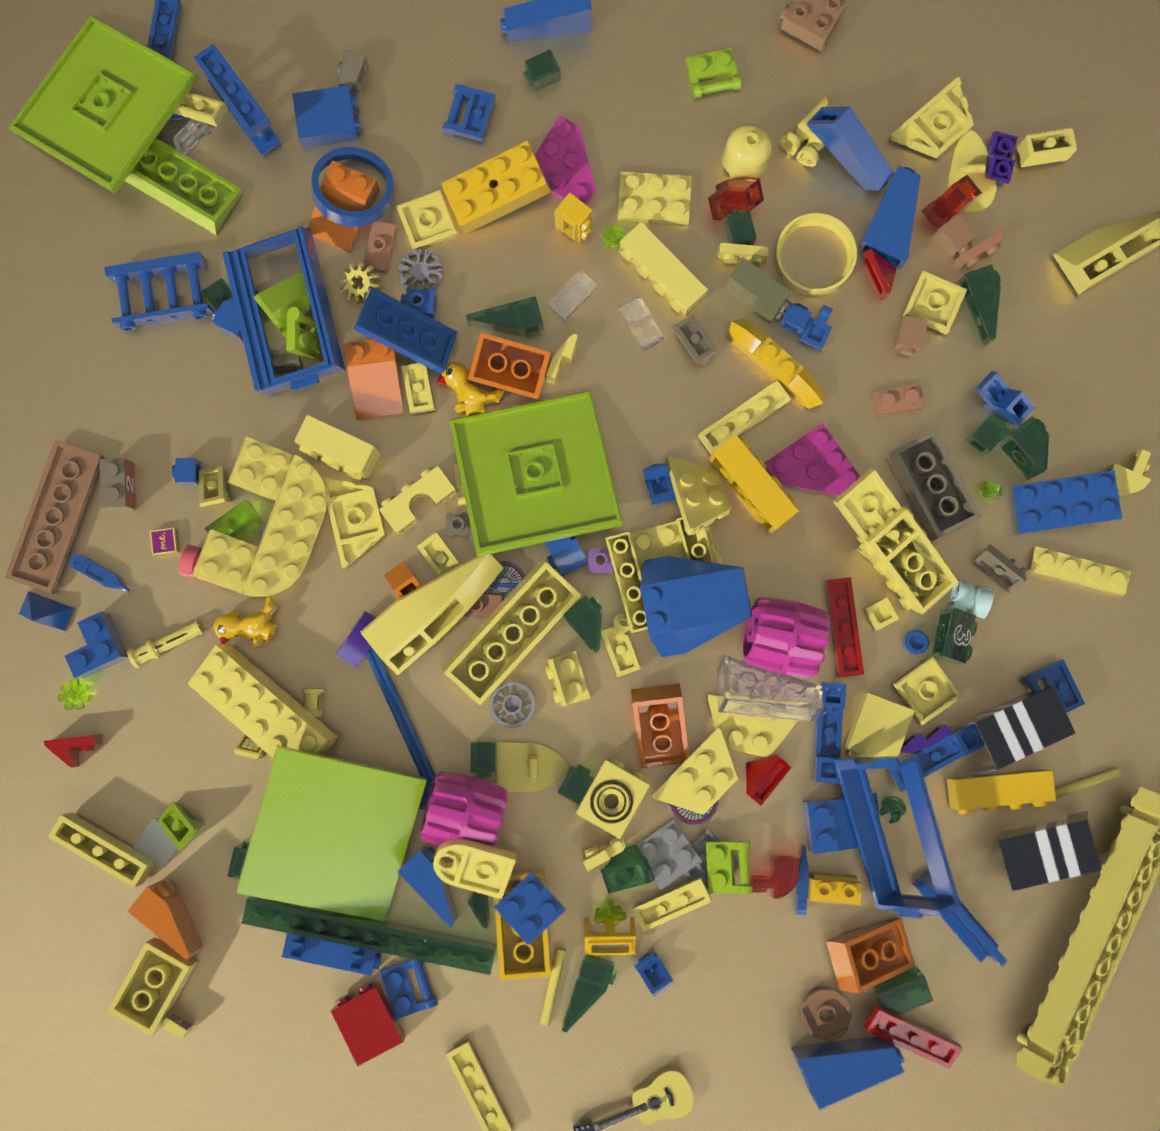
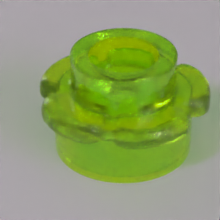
M612 224L610 227L606 226L602 232L603 242L613 248L619 247L620 241L626 236L625 231L621 230V226L617 224Z
M984 481L982 488H979V490L983 491L982 496L997 500L998 495L1003 496V493H1001L1002 485Z

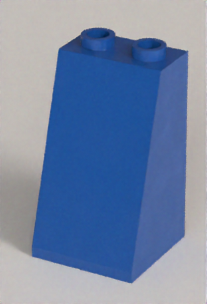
M878 1036L791 1047L810 1095L819 1110L904 1073L901 1064L905 1061L899 1048Z

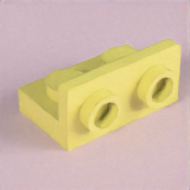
M576 651L548 659L549 664L545 665L548 679L554 678L556 688H553L552 692L556 703L561 702L562 706H566L590 698Z

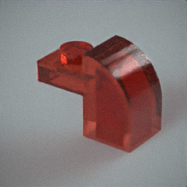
M965 175L952 184L942 196L928 204L921 212L937 230L962 213L982 192L971 178Z
M737 177L723 181L715 186L716 192L708 197L712 218L721 221L734 210L751 211L764 201L760 178Z
M770 855V875H750V884L753 885V892L766 893L767 889H770V896L773 899L788 895L795 888L798 881L799 858L796 856Z

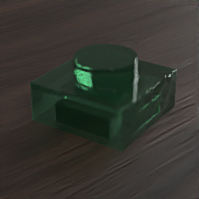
M223 278L202 290L214 309L220 307L223 301L233 298L231 289Z

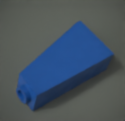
M533 0L504 8L505 18H500L502 33H507L508 42L591 32V1Z
M850 106L821 107L806 123L810 130L864 190L879 191L888 184V180L894 175V172Z
M898 166L858 249L864 252L872 249L889 263L900 269L906 263L909 256L921 177L913 169Z

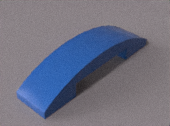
M821 682L815 731V782L840 783L834 760L840 758L846 684Z
M972 723L952 732L940 742L917 751L912 755H918L923 776L926 777L962 756H968L986 745L976 724ZM900 768L889 769L900 791H905L906 788Z

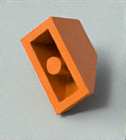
M404 561L384 575L399 598L422 586Z

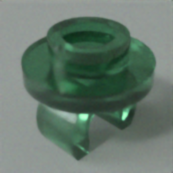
M887 796L882 801L883 807H881L879 814L882 816L889 812L891 814L889 823L892 824L900 820L907 808L900 798Z

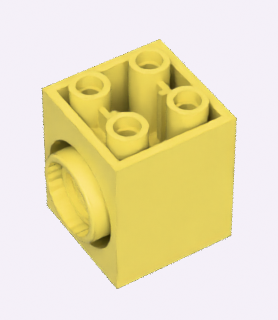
M611 757L610 760L604 758L576 808V814L620 839L650 784L646 782L647 777L635 769L632 772L625 770L623 762ZM608 794H615L618 797L615 805L609 806L605 804L604 799Z

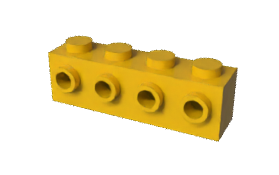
M1041 769L947 778L950 808L958 810L959 814L974 813L975 808H983L984 812L998 811V806L1007 805L1008 809H1022L1023 804L1032 803L1033 807L1048 806L1049 801H1056L1053 770Z

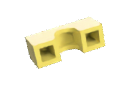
M438 466L434 469L433 467L426 469L421 474V479L415 483L413 481L407 483L402 487V493L395 498L390 496L382 502L381 505L383 507L379 511L399 536L418 522L412 512V505L419 497H429L439 507L457 493Z

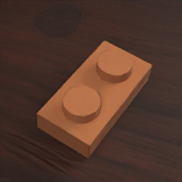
M999 230L962 253L954 263L959 270L966 265L968 268H971L981 261L980 257L987 253L990 256L1001 248L1000 243L1006 237Z
M921 384L873 391L871 393L876 417L925 408Z

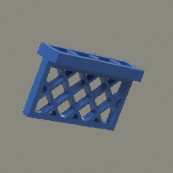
M928 869L912 885L922 896L937 897ZM960 900L961 906L940 916L980 963L986 957L1001 966L1008 962L997 949L999 945Z

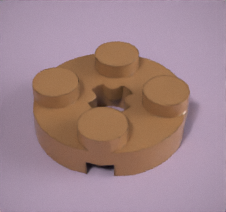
M816 989L810 992L801 1002V1021L810 1035L823 1041H834L846 1034L849 1029L850 1019L852 1020V1010L846 998L835 989ZM824 1008L827 1010L832 1009L833 1012L830 1014L831 1019L828 1021L825 1018L820 1019L821 1010Z

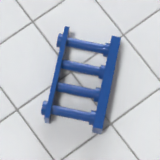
M214 43L194 56L195 61L208 77L209 84L222 102L227 104L228 110L262 157L279 146L282 142L269 126L271 125L270 120Z
M194 252L104 267L105 276L118 286L122 317L111 318L112 323L122 331H132L137 326L192 317L193 319H205L207 315L213 314L214 309L208 303H203L198 273L201 269L208 268L206 258L201 252ZM177 273H189L193 305L179 307L175 281ZM153 277H165L169 309L155 311L151 283ZM138 279L142 284L146 313L132 315L127 284L131 280Z

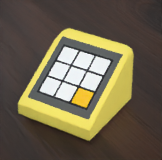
M247 735L242 737L234 751L237 755L253 759H262L265 755V751Z

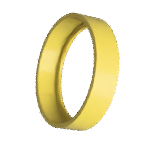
M822 213L805 214L791 221L782 231L774 251L775 268L783 283L794 292L810 297L828 295L839 289L849 278L857 259L856 242L847 226L837 218ZM805 226H821L831 230L841 239L846 249L847 263L845 271L838 281L829 287L815 289L802 286L789 277L782 266L781 251L784 242L794 231Z

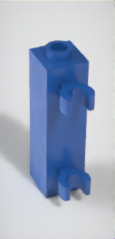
M292 928L287 932L282 958L371 976L375 969H379L382 954L378 953L380 946Z

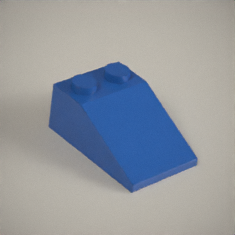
M872 793L879 814L877 793ZM844 796L802 801L808 850L811 853L836 852L859 847Z
M424 845L398 873L451 928L458 918L449 884L441 880L434 870L436 850L432 846L427 848Z

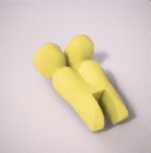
M827 96L795 126L794 133L784 132L779 139L783 149L791 156L798 151L805 140H808L806 146L799 151L796 157L801 164L814 167L818 163L819 154L817 151L825 146L806 123L821 107L829 106L832 100Z

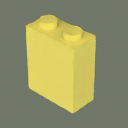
M863 693L843 748L849 750L848 755L852 757L899 756L915 710L870 693Z

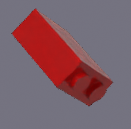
M369 982L357 989L359 993L352 997L349 994L340 997L335 1001L336 1005L331 1009V1014L357 1067L400 1045L406 1038L398 1019L395 1020L391 1005L380 982L375 985Z

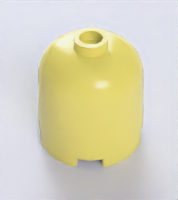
M744 124L738 126L730 134L722 154V165L732 179L738 182L750 183L753 179L759 178L765 173L772 152V141L768 132L756 124Z

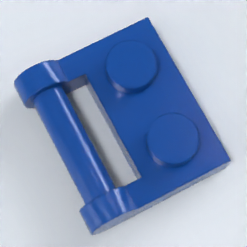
M456 84L453 91L455 95L447 122L443 124L442 131L449 135H459L483 142L496 95ZM467 97L469 102L462 125H458L456 122L463 99Z
M1064 659L1055 661L1021 677L1023 683L1028 685L1031 692L1040 690L1036 681L1039 678H1043L1047 688L1054 686L1066 713L1085 705Z
M422 955L379 971L395 1020L424 1009H430L439 1004L437 997L433 996L423 967L425 962ZM413 968L424 998V1000L419 1002L407 970Z

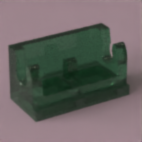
M917 966L872 987L879 1007L897 1015L933 1001L926 978Z

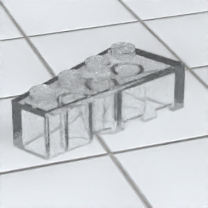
M727 655L723 656L717 668L718 712L815 722L823 710L822 686L749 665L743 660Z

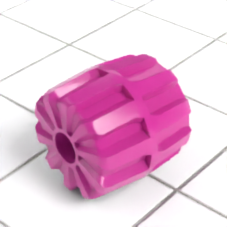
M769 597L757 598L751 608L752 617L747 620L742 648L744 662L783 675L806 678L817 675L820 670V662H824L826 657L824 654L825 646L829 645L830 640L828 631L831 624L828 612L792 600Z
M443 771L438 772L427 801L420 831L421 839L437 846L452 839H466L494 847L499 838V827L502 826L504 820L503 814L507 806L508 796L507 789L473 776Z

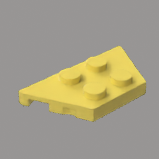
M957 77L896 129L889 139L934 158H938L974 126L972 116L968 111L967 99L963 97L960 87L961 79Z
M667 456L665 463L668 467L670 480L688 535L695 533L696 528L702 525L706 527L712 524L714 520L729 515L731 507L718 471Z
M321 477L326 490L327 507L341 566L345 569L386 536L375 489L370 486Z
M707 694L715 729L717 727L721 729L729 750L766 758L770 757L801 718V714Z
M717 727L651 796L654 799L704 815L738 780L721 729Z

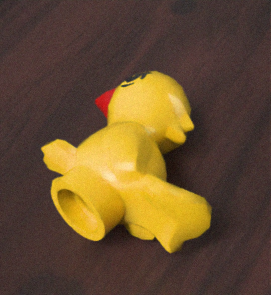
M450 362L446 365L445 370L436 383L448 385L456 391L459 404L454 407L456 412H466V416L485 412V405L500 402L504 390L485 391L478 385L469 382L470 369L458 362Z
M271 596L267 597L265 606L260 612L250 614L244 619L239 618L240 611L237 613L232 611L219 616L215 620L213 628L219 637L220 644H225L237 636L253 640L252 646L254 648L262 647L264 641L269 642L277 628V624L271 622L272 615L278 608L274 599Z

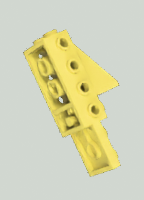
M870 468L833 501L857 533L856 538L861 545L856 550L872 563L878 573L884 574L887 578V586L893 592L898 593L901 597L899 602L908 611L912 609L923 615L959 583L953 575L951 567L940 557L939 550L930 543L926 537V532L915 522L911 511L906 507L900 506L874 469Z

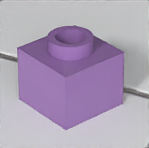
M588 548V574H613V565L608 548ZM603 556L605 563L602 565L597 564L596 558Z

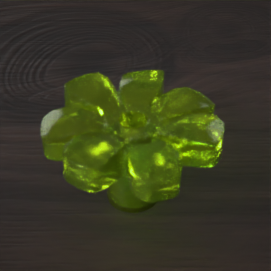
M78 679L70 680V685L64 683L60 687L64 693L58 695V700L60 702L66 701L64 708L67 710H72L74 707L76 710H81L85 707L83 701L89 702L90 694L85 693L89 690L88 684H80Z
M612 899L605 900L603 908L595 909L594 921L597 924L603 923L605 925L606 920L612 919L615 922V926L626 920V912L622 911L620 905L614 906V900Z

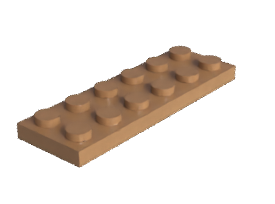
M57 440L54 441L7 570L6 579L55 594L100 469L99 459H103L104 456Z

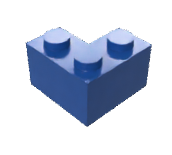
M98 612L77 622L87 645L65 655L74 678L83 679L129 658L110 613Z

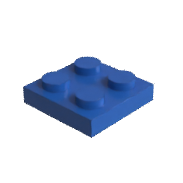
M533 871L494 905V908L527 945L534 941L566 911V908Z

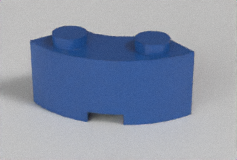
M574 536L544 542L550 553V556L546 557L550 566L554 570L558 569L562 577L588 564Z

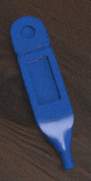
M80 554L72 555L69 564L72 568L103 586L130 592V589L124 586L118 575Z
M802 846L796 878L795 915L806 916L809 866L806 846Z

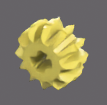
M359 262L358 268L355 263H351V272L343 269L342 272L347 277L339 278V282L346 283V286L340 288L341 292L349 291L346 299L351 300L355 296V303H360L362 298L365 300L371 287H381L380 283H374V280L380 277L379 274L370 275L374 267L368 266L365 269L364 262ZM363 277L362 283L364 287L357 288L358 283L356 279H362Z

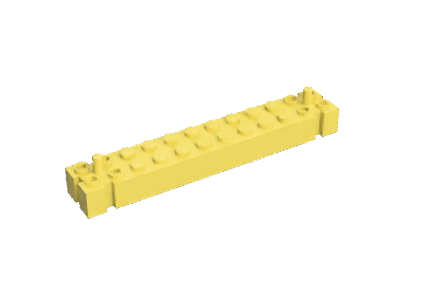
M1142 787L1132 797L1131 806L1134 808L1126 805L1120 807L1119 813L1125 815L1121 822L1120 833L1112 842L1111 853L1107 861L1102 865L1099 880L1090 891V900L1080 913V922L1077 929L1070 936L1069 947L1059 960L1060 967L1056 976L1049 983V991L1045 1000L1038 1007L1039 1014L1035 1022L1029 1027L1028 1035L1020 1032L1017 1036V1041L1025 1046L1019 1050L1015 1066L1042 1082L1053 1084L1063 1089L1072 1071L1070 1066L1073 1060L1078 1058L1160 873V794Z

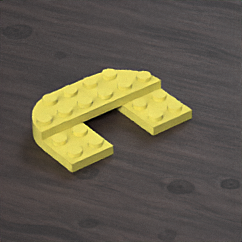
M246 436L227 483L276 501L262 539L257 547L209 529L192 576L244 595L264 597L284 591L301 576L326 513L327 496L320 475L306 460Z

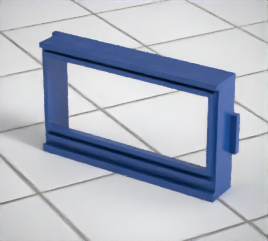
M298 226L297 229L231 252L226 251L222 253L255 391L264 395L291 388L292 391H297L319 384V378L345 370L311 228ZM296 244L325 362L276 378L259 304L254 299L256 291L248 260Z
M918 755L835 759L834 763L876 909L897 911L900 917L920 919L923 917V914L942 916L961 906ZM900 768L937 897L901 894L866 769Z

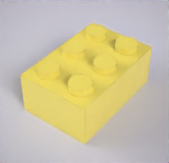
M309 415L306 416L294 440L300 446L299 451L303 452L307 457L316 461L320 457L325 465L337 471L341 467L348 476L358 481L361 478L369 480L381 456L373 445Z
M155 937L145 942L107 1012L150 1036L154 1035L161 1029V1024L169 1015L198 961L191 957L186 960L166 943Z

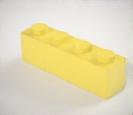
M642 222L620 241V254L628 262L632 261L637 266L638 273L645 279L648 277L654 283L653 287L661 296L665 295L676 312H682L686 316L706 297L708 289Z
M72 812L60 815L48 836L51 840L134 888L144 884L156 861Z

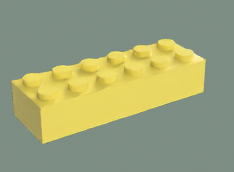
M540 560L441 667L443 673L475 702L481 705L582 595L547 562Z
M230 643L215 645L187 683L272 758H274L277 745L325 755L338 738L336 734Z

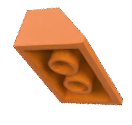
M480 332L468 380L539 399L553 353Z

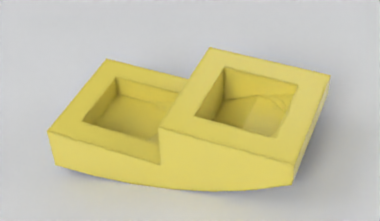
M572 334L558 349L548 368L546 381L556 384L562 361L572 363L578 343V335Z

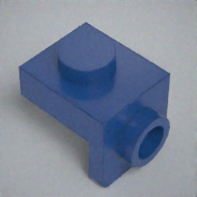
M666 463L653 464L643 469L652 505L676 499Z
M655 952L641 956L638 959V963L634 965L654 997L675 983Z

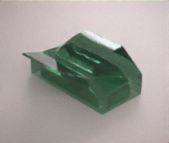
M637 844L625 847L621 853L613 856L610 862L600 870L608 894L651 883L655 880L647 857L641 853Z

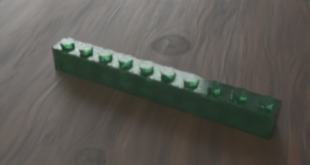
M254 896L247 898L241 923L491 975L497 944Z

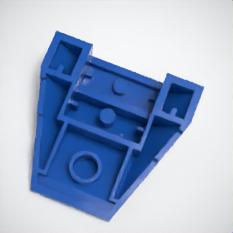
M673 556L644 560L640 583L649 636L661 657L687 653L752 617L743 567Z

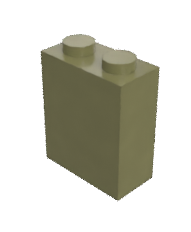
M744 257L729 276L724 290L769 324L772 323L774 318L779 320L791 302L788 300L791 293L790 290Z

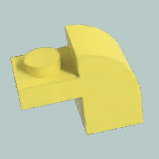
M1142 449L1133 453L1127 468L1116 463L1105 468L1104 472L1115 471L1119 497L1139 492L1149 484L1151 479L1143 475L1150 467L1151 462L1148 461L1151 456L1150 452Z

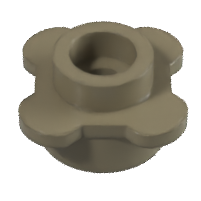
M463 512L461 515L448 513L446 515V520L448 521L446 534L448 536L462 535L465 537L470 533L468 528L469 515ZM457 522L460 523V526H459V527H456V526H455V524H456Z

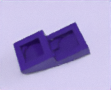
M939 724L925 737L921 733H914L903 742L900 752L911 753L928 748L946 738L952 731L946 724Z

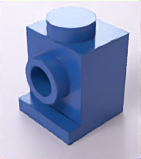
M407 288L406 294H401L400 302L435 319L437 304L435 289ZM414 299H422L419 304L413 303Z

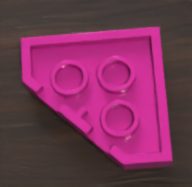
M559 115L535 153V156L551 189V194L564 200L571 193L588 206L596 194V188L580 126Z
M823 423L764 462L770 476L774 475L782 486L797 487L802 490L833 494L834 496L841 495L860 478L856 469Z

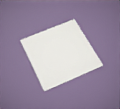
M152 818L135 844L134 849L156 861L155 864L164 869L177 847L158 824L157 820Z

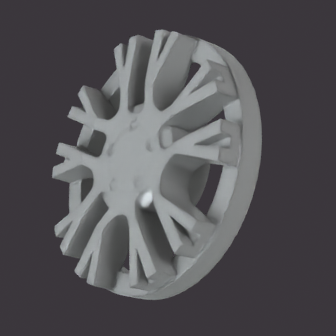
M414 249L415 251L407 255L405 254L398 267L399 279L406 289L414 288L417 282H422V289H436L443 278V266L440 259L426 249ZM416 255L417 261L412 262L410 258ZM421 255H424V262L420 261ZM429 257L435 260L431 264H427V260ZM405 263L412 265V267L405 266ZM439 266V269L430 270V268ZM403 271L411 272L409 276L403 277ZM431 274L439 275L436 282L429 278ZM413 277L414 280L408 285L407 282ZM427 280L431 285V287L427 288L425 284V281Z
M513 681L498 686L493 691L489 702L492 717L500 725L509 728H516L526 724L532 718L536 705L531 690L524 684ZM513 685L518 686L516 695H512ZM508 686L510 691L508 696H504L501 692V689ZM522 689L526 690L529 694L525 698H519V692ZM496 694L505 698L503 702L495 699ZM531 699L532 704L522 705V701ZM493 703H500L503 708L495 712ZM523 707L531 709L528 716L522 714L521 709ZM505 711L507 714L500 720L498 716ZM517 713H519L523 719V721L520 723L515 715ZM508 715H513L514 724L505 723Z

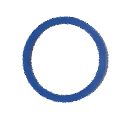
M357 147L337 148L326 153L316 163L312 172V198L318 210L334 223L348 227L367 226L381 219L388 211L393 195V177L386 163L374 153ZM332 161H361L371 165L382 174L386 180V192L381 201L370 209L363 211L343 210L331 204L324 197L319 187V174Z

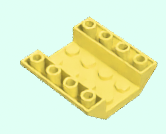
M682 517L671 523L634 533L626 532L605 538L631 633L648 630L640 588L644 560L673 556L714 563L704 525L696 528L695 533L688 535Z

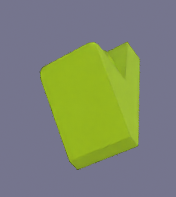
M173 801L157 820L174 845L181 851L203 827V824L191 819L182 807Z

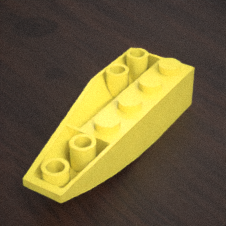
M1160 211L1096 229L1053 255L1078 295L1160 247Z
M492 554L476 556L397 599L360 632L378 656L399 675L458 622L502 571L503 566Z

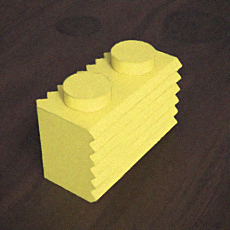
M1070 127L1069 129L1065 128L1059 131L1051 130L1050 133L1046 131L1040 134L1037 132L1036 135L1032 133L1031 136L1027 134L1017 147L1020 166L1026 167L1068 160L1077 151L1074 130Z

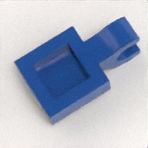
M823 305L817 319L810 317L799 341L821 351L832 329L831 326L826 324L832 308Z

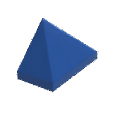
M28 591L19 614L31 621L66 631L75 608Z

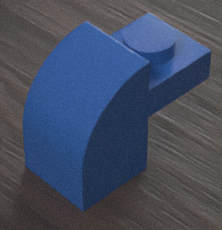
M991 371L975 388L985 401L983 403L984 407L1006 423L1020 425L1035 408L1023 391L1010 389L998 372Z

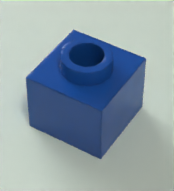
M790 302L779 326L801 336L812 312H809L808 308L802 304Z
M175 458V465L172 466V478L175 479V483L181 486H199L201 461L196 458Z

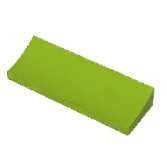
M155 138L125 179L127 183L215 235L218 234L228 214L243 195L242 188Z

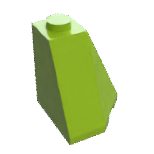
M303 271L254 296V299L286 339L287 312L291 307H297L303 313L311 317L313 316ZM299 322V328L305 330L307 325Z

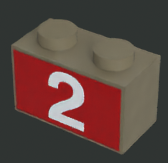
M125 458L99 459L101 508L110 512L135 510L133 462Z

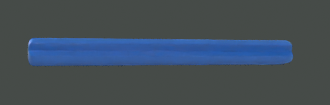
M372 648L367 652L366 657L420 776L426 778V785L434 782L436 775L384 661Z

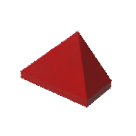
M872 249L866 250L862 256L863 263L880 299L884 300L891 292L897 268Z
M778 755L746 762V794L762 806L791 767Z

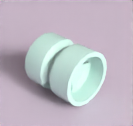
M958 579L959 583L951 591L949 609L957 612H966L968 610L971 616L985 619L992 606L993 588L977 585L974 588V585L970 582Z

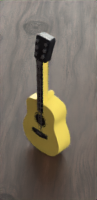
M666 1067L657 1072L649 1082L638 1085L632 1090V1106L595 1122L587 1121L574 1124L573 1130L601 1131L636 1115L645 1125H651L660 1119L682 1118L689 1114L694 1104L690 1083L680 1069Z

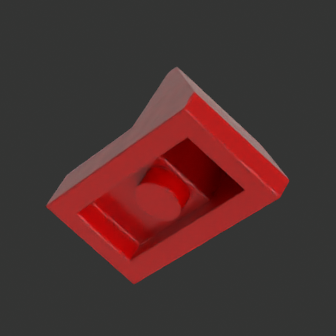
M102 734L44 741V746L71 768L80 766L79 752L94 750V745L103 744Z

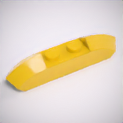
M745 319L731 321L728 337L734 345L772 379L778 380L780 385L804 407L810 409L823 404L825 391L805 368Z

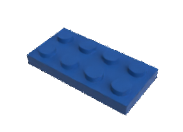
M373 287L369 289L353 329L440 374L446 368L458 331Z
M1114 470L1012 486L1019 534L1122 519Z

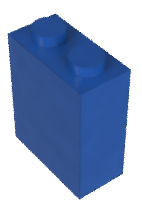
M349 85L292 93L298 139L303 148L359 140L358 131H362L360 117L355 115V109L359 108L356 93L352 94Z

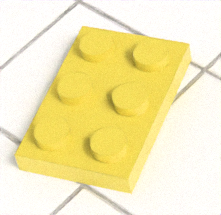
M621 171L617 221L688 225L692 176Z

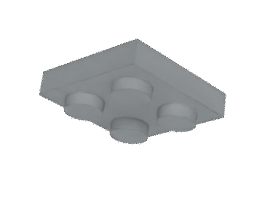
M674 819L633 847L660 890H664L703 862Z

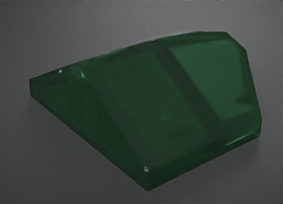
M472 891L467 903L481 926L488 928L490 924L488 895Z

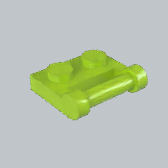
M732 48L686 57L685 62L694 99L701 98L703 94L733 89V91L741 89V80L738 75ZM724 76L730 77V79L712 82L703 85H700L699 83L700 81L710 80Z
M291 307L287 312L286 351L314 362L322 361V349L314 317L303 313L297 307ZM299 322L310 326V332L299 328Z
M750 841L706 842L708 893H753V885L750 884L748 850L751 849ZM733 850H738L740 884H735Z

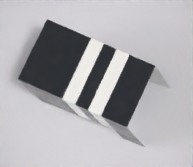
M1054 686L1021 694L974 719L961 721L949 727L950 729L975 723L995 764L981 767L970 774L999 770L1076 734Z
M1088 811L1069 814L1067 819L1002 831L998 840L1012 891L1102 870V860L1098 858L1088 822Z

